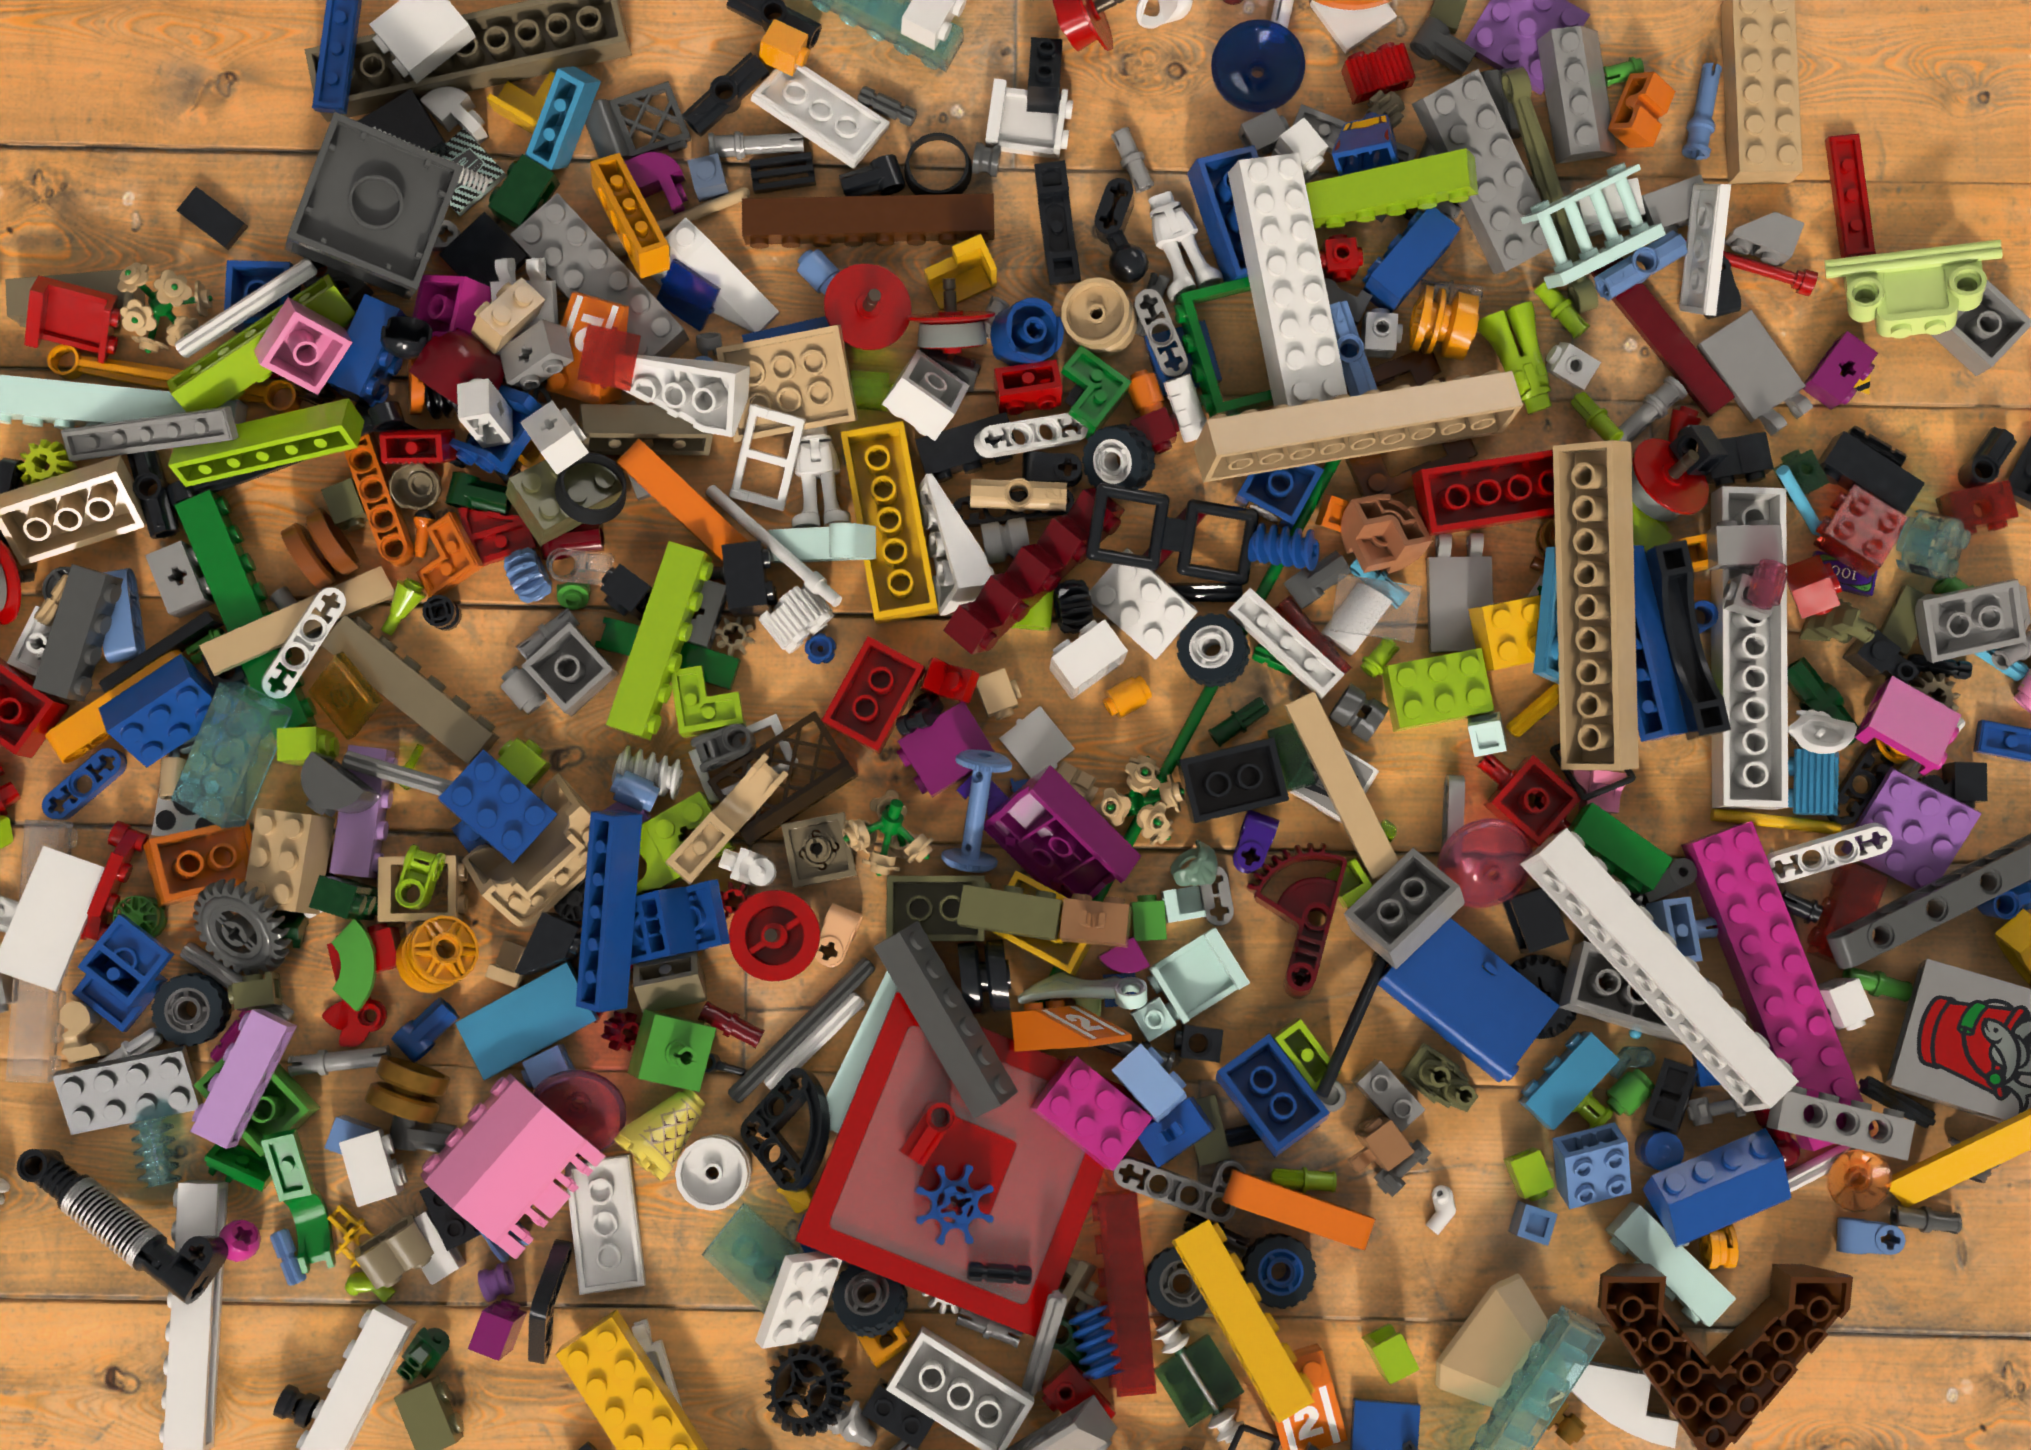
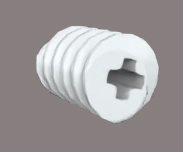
M627 745L618 756L611 781L613 783L617 773L624 775L627 770L655 782L654 786L661 788L659 792L661 797H664L670 790V797L672 800H675L681 787L684 772L681 769L680 759H676L672 766H668V756L664 755L662 760L657 763L655 752H652L646 760L643 758V749L640 748L635 756H632L631 746Z

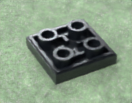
M485 212L439 253L440 257L459 276H466L489 287L490 282L499 281L495 270V259L514 258L515 272L526 262V259H530Z

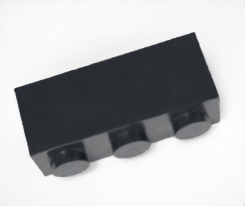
M1000 413L942 431L935 441L928 436L915 439L925 475L932 473L937 482L942 483L952 479V474L964 471L965 474H971L982 470V465L995 462V465H1000L1013 460V456L1017 454L985 458L974 447L975 436L983 428L989 425L1009 422L1007 413ZM988 437L985 439V442L991 443L992 447L999 441H1002V437L997 440H989Z
M1845 431L1832 438L1813 468L1821 473L1820 477L1830 484H1838L1847 490V494L1852 499L1866 502L1874 508V512L1885 519L1895 520L1905 515L1925 484Z

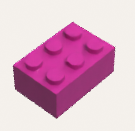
M1068 1056L1030 1106L1035 1113L1102 1167L1114 1171L1153 1119V1117L1077 1056Z

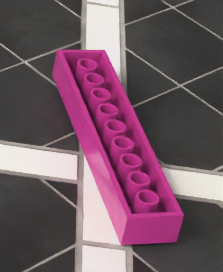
M1753 822L1736 824L1682 844L1681 847L1685 857L1691 860L1697 868L1696 885L1709 917L1714 918L1717 922V925H1713V928H1718V941L1754 1032L1761 1034L1770 1044L1769 1049L1777 1058H1782L1792 1067V1074L1799 1081L1795 1086L1806 1088L1807 1096L1818 1098L1819 1092L1839 1096V1103L1849 1106L1851 1105V1100L1864 1102ZM1808 1105L1803 1112L1804 1119L1807 1122L1814 1116V1110L1811 1105ZM1840 1113L1836 1118L1837 1127L1842 1129L1846 1124L1844 1113ZM1872 1122L1869 1125V1130L1874 1129ZM1795 1134L1798 1144L1802 1149L1816 1151L1835 1144Z

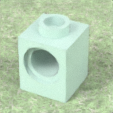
M1500 712L1468 718V731L1474 757L1507 751Z
M1158 996L1147 1002L1143 1007L1130 1013L1148 1042L1177 1025Z

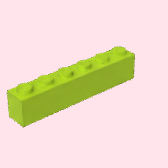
M1467 148L1305 183L1314 229L1322 227L1329 229L1341 228L1345 226V222L1355 220L1357 222H1370L1376 219L1375 216L1383 214L1399 216L1405 214L1407 209L1416 207L1423 210L1432 209L1440 202L1460 203L1467 201L1469 196L1478 195L1475 156Z
M329 274L291 298L342 327L350 324L356 313L350 301ZM283 304L167 381L171 395L186 412L219 408L228 400L233 401L241 397L246 388L255 382H263L271 376L272 371L259 364L254 349Z
M349 398L235 424L239 438L173 448L168 466L183 485L188 487L358 448L365 421Z
M668 541L606 723L607 726L647 740H651L652 735L658 732L662 720L659 714L663 703L668 702L672 692V685H670L672 673H677L681 666L682 654L680 653L684 642H687L692 634L693 625L691 620L693 614L701 607L703 601L701 591L704 582L710 579L713 572V563H711L713 558L706 552Z

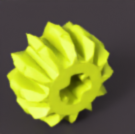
M41 439L39 446L34 443H28L30 453H20L21 457L25 459V463L17 466L18 470L25 472L21 479L26 484H33L77 468L76 463L69 461L63 444L58 441L51 444L47 439ZM49 463L50 467L48 470H45V466Z

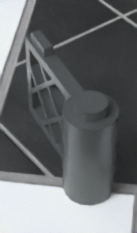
M669 81L612 100H594L585 122L599 159L620 153L623 160L627 161L643 153L658 152L667 148L669 153H673L687 148L686 142L691 141V136ZM662 93L666 94L669 103L665 111L649 105L653 96ZM632 104L641 109L636 120L633 121L622 116L619 107ZM671 109L673 111L674 116L669 114ZM645 111L661 117L656 130L639 124ZM668 120L679 126L681 134L668 137L660 133L665 121ZM626 125L632 127L631 130H630V132L628 131V128H627ZM636 130L652 136L648 145L635 148L632 138Z

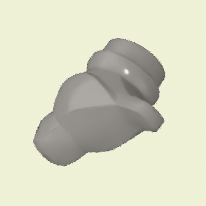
M855 1400L850 1407L842 1403L841 1407L845 1409L846 1413L843 1415L836 1414L838 1424L835 1426L827 1424L828 1430L832 1431L834 1435L841 1434L847 1442L871 1447L876 1441L877 1431L869 1424L868 1418L861 1414L860 1402Z

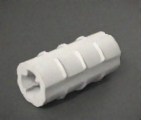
M1189 373L1164 382L1168 395L1167 398L1173 409L1172 413L1178 422L1184 443L1198 439L1207 419L1204 416L1201 407L1202 403L1199 401L1196 387Z

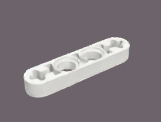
M1068 413L989 425L975 436L974 447L981 456L994 458L1075 444L1086 437L1089 429ZM1071 424L1073 427L1077 426L1078 432L1071 429L1062 433V429ZM1041 425L1051 429L1052 440H1046L1041 436L1039 431ZM1012 430H1019L1023 433L1025 437L1023 445L1017 444L1012 439ZM988 437L989 440H997L1002 437V441H999L993 447L991 443H986L985 439Z
M325 587L316 593L264 673L261 687L269 697L276 699L287 696L299 680L345 608L346 598L339 589ZM332 593H335L337 595L335 601L339 605L337 608L330 607L325 615L331 616L328 623L322 617L311 613L315 607L321 612L325 606V602L321 600L323 595L331 596ZM315 619L320 622L322 631L318 637L309 638L304 634L303 626L308 620ZM299 647L303 650L304 659L300 664L290 665L287 663L285 654L289 648ZM279 662L285 668L296 671L292 678L286 673L282 680L286 685L283 690L276 689L275 692L270 691L272 685L268 682L269 678H277L282 672L281 669L276 668Z
M1869 823L1774 851L1766 857L1772 869L1775 867V861L1780 860L1782 864H1789L1793 862L1790 856L1795 855V861L1800 869L1795 870L1793 864L1783 867V873L1777 874L1775 870H1772L1776 882L1785 883L1883 854L1890 849L1893 841L1892 835L1885 826L1879 823ZM1873 832H1878L1880 836H1884L1879 839L1880 844L1874 846L1872 842L1862 843L1861 845L1864 847L1862 851H1860L1859 844L1855 840L1856 836H1859L1862 842L1872 839ZM1847 840L1852 843V850L1848 855L1838 856L1835 854L1834 848L1839 841ZM1816 850L1820 853V859L1815 865L1808 866L1802 862V856L1806 851Z

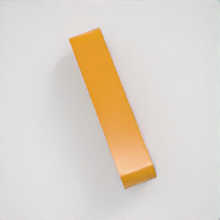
M176 649L164 654L48 731L45 737L62 763H71L81 758L112 737L106 732L99 707L179 654H182V652Z

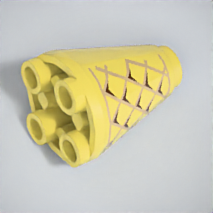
M692 1090L678 1091L623 1127L614 1140L624 1150L630 1151L635 1156L633 1158L635 1162L645 1171H650L658 1180L662 1181L671 1172L702 1115L701 1109L706 1104Z

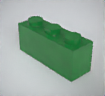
M1593 802L1581 807L1568 827L1570 832L1577 833L1583 839L1584 847L1592 856L1600 858L1606 864L1608 874H1613L1623 881L1622 883L1634 894L1640 893L1642 895L1653 891L1673 860L1669 855Z

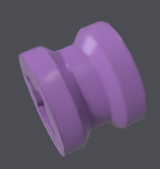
M499 1263L492 1270L483 1269L478 1271L479 1287L487 1302L494 1301L500 1294L510 1295L515 1292L513 1276L507 1263Z

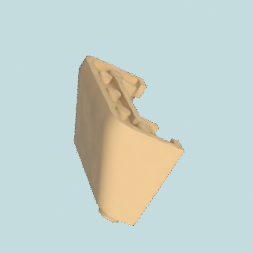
M559 773L550 779L541 791V800L558 815L513 865L488 844L479 845L462 859L480 894L518 927L531 926L537 922L542 912H548L586 877L590 815L592 810Z

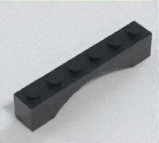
M1683 540L1654 546L1646 551L1645 555L1688 733H1685L1687 740L1729 731L1731 727L1724 698L1709 669L1699 635L1694 604V570L1687 541Z

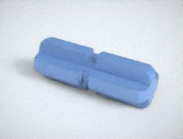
M282 1229L271 1234L270 1240L277 1258L282 1260L280 1266L287 1284L292 1286L304 1281L306 1274H302L297 1256L294 1254L297 1250L289 1230Z

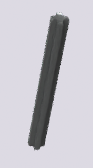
M862 958L728 1090L729 1096L735 1102L741 1103L875 971V966L867 958Z

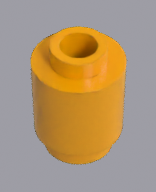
M1139 675L1136 678L1131 676L1105 691L1106 698L1102 701L1111 716L1116 714L1121 719L1146 705L1147 700L1152 698V693L1142 676Z

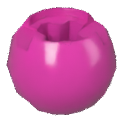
M243 1219L234 1220L224 1226L219 1233V1237L223 1238L228 1247L227 1259L231 1261H246L255 1255L259 1249L261 1242L260 1232L251 1222Z

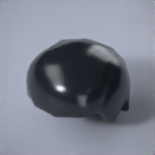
M393 316L388 319L386 326H382L380 341L383 348L393 356L404 360L417 359L425 345L432 338L433 328L427 322L418 318Z

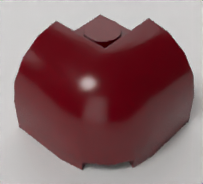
M456 328V331H449L440 337L434 335L409 369V372L457 405V384L466 383L476 378L489 379L495 388L499 390L504 380V370L499 352L494 355L473 334L460 328Z

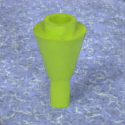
M406 578L405 581L397 580L390 614L381 628L383 632L392 636L400 621L426 597V594L422 591L423 585L410 578Z

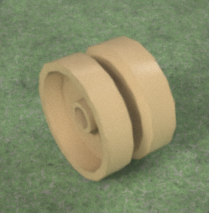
M1102 277L1085 279L1076 284L1067 293L1061 307L1062 323L1068 335L1078 347L1082 345L1097 357L1117 354L1124 350L1134 338L1137 329V313L1124 290L1112 280Z

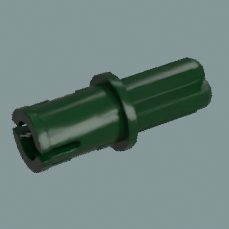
M1258 697L1236 713L1231 711L1230 717L1214 728L1209 729L1208 732L1217 746L1221 747L1222 744L1241 731L1243 733L1247 732V727L1269 713V707L1261 697Z

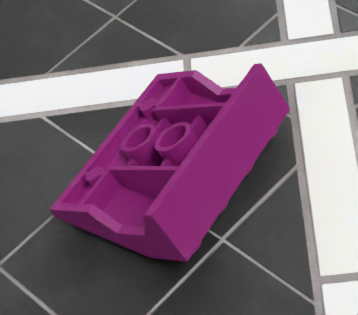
M1051 765L1028 780L985 818L984 830L1035 881L1072 899V894L1091 895L1093 899L1107 884L1115 879L1120 883L1124 882L1141 857L1131 844Z

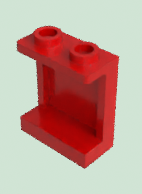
M38 275L29 292L24 345L38 348L43 339L98 353L97 362L105 364L109 354H115L118 345V336L113 335L114 327L118 328L121 320V309L117 308L118 296Z

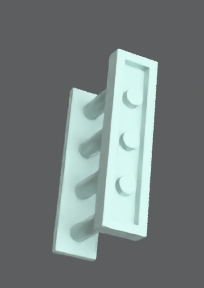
M1625 162L1615 165L1606 170L1607 176L1552 203H1549L1548 200L1537 203L1530 207L1532 213L1520 218L1522 224L1537 220L1540 223L1555 262V266H1553L1555 272L1543 277L1548 289L1565 286L1666 235L1662 223L1648 226V223L1643 222L1627 180V176L1641 170L1639 164L1626 167ZM1613 183L1616 185L1631 228H1629L1630 234L1625 237L1622 234L1618 235L1601 190ZM1587 196L1591 198L1606 238L1604 241L1605 247L1599 250L1597 247H1593L1576 201ZM1562 208L1565 209L1581 251L1578 254L1580 259L1573 263L1571 259H1567L1550 215Z

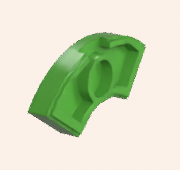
M353 919L331 942L338 951L341 961L340 976L333 990L355 1011H360L368 1000L375 984L377 975L375 974L376 951L372 938L364 925L359 920Z

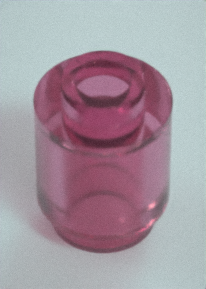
M1761 559L1759 566L1754 567L1746 596L1747 599L1752 601L1751 605L1753 607L1771 610L1772 606L1780 605L1788 576L1785 572L1787 567L1785 564L1775 560Z

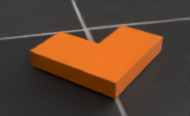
M448 512L426 528L440 556L416 573L430 598L434 595H444L479 571L484 565L456 512Z

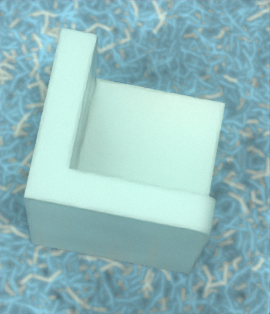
M1198 886L1161 891V897L1165 903L1166 923L1206 917Z

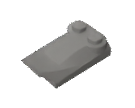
M2018 579L1938 595L1927 594L1918 599L1915 606L1919 643L1926 660L1931 663L2027 642L2025 631L2031 620L2026 586L2020 585Z

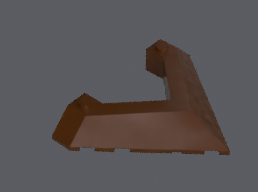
M1618 1263L1601 1273L1598 1308L1697 1450H1725L1731 1442L1735 1444L1752 1425V1420L1760 1411L1763 1412L1798 1371L1796 1366L1808 1352L1812 1354L1828 1336L1826 1331L1838 1317L1842 1319L1850 1310L1853 1277L1848 1274L1805 1264H1772L1770 1296L1706 1357L1664 1310L1666 1276L1651 1264Z

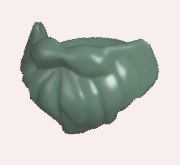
M1197 839L1195 841L1196 849L1187 850L1174 860L1170 873L1177 885H1193L1196 887L1197 885H1210L1214 883L1218 861L1215 851L1209 845ZM1192 858H1196L1189 864L1188 867L1181 869L1182 865L1185 862Z

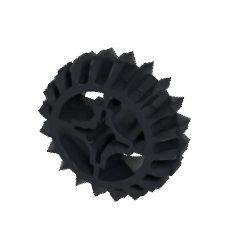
M802 1344L799 1350L797 1348L788 1349V1357L784 1355L778 1356L780 1366L770 1367V1370L774 1373L773 1379L765 1380L766 1384L771 1386V1391L763 1394L765 1398L772 1399V1402L766 1407L769 1412H775L772 1420L775 1423L781 1424L782 1430L786 1432L792 1431L795 1436L801 1437L805 1434L808 1437H814L816 1432H828L827 1424L832 1426L838 1424L835 1415L846 1413L845 1409L841 1407L842 1402H849L851 1400L848 1395H844L845 1390L852 1387L850 1382L843 1380L850 1373L847 1369L840 1368L843 1360L839 1357H834L832 1350L827 1348L823 1350L822 1346L816 1344L811 1347L810 1345ZM816 1363L822 1369L824 1375L814 1376L813 1372L808 1370L807 1365ZM792 1405H802V1408L807 1410L809 1416L801 1418L796 1414Z

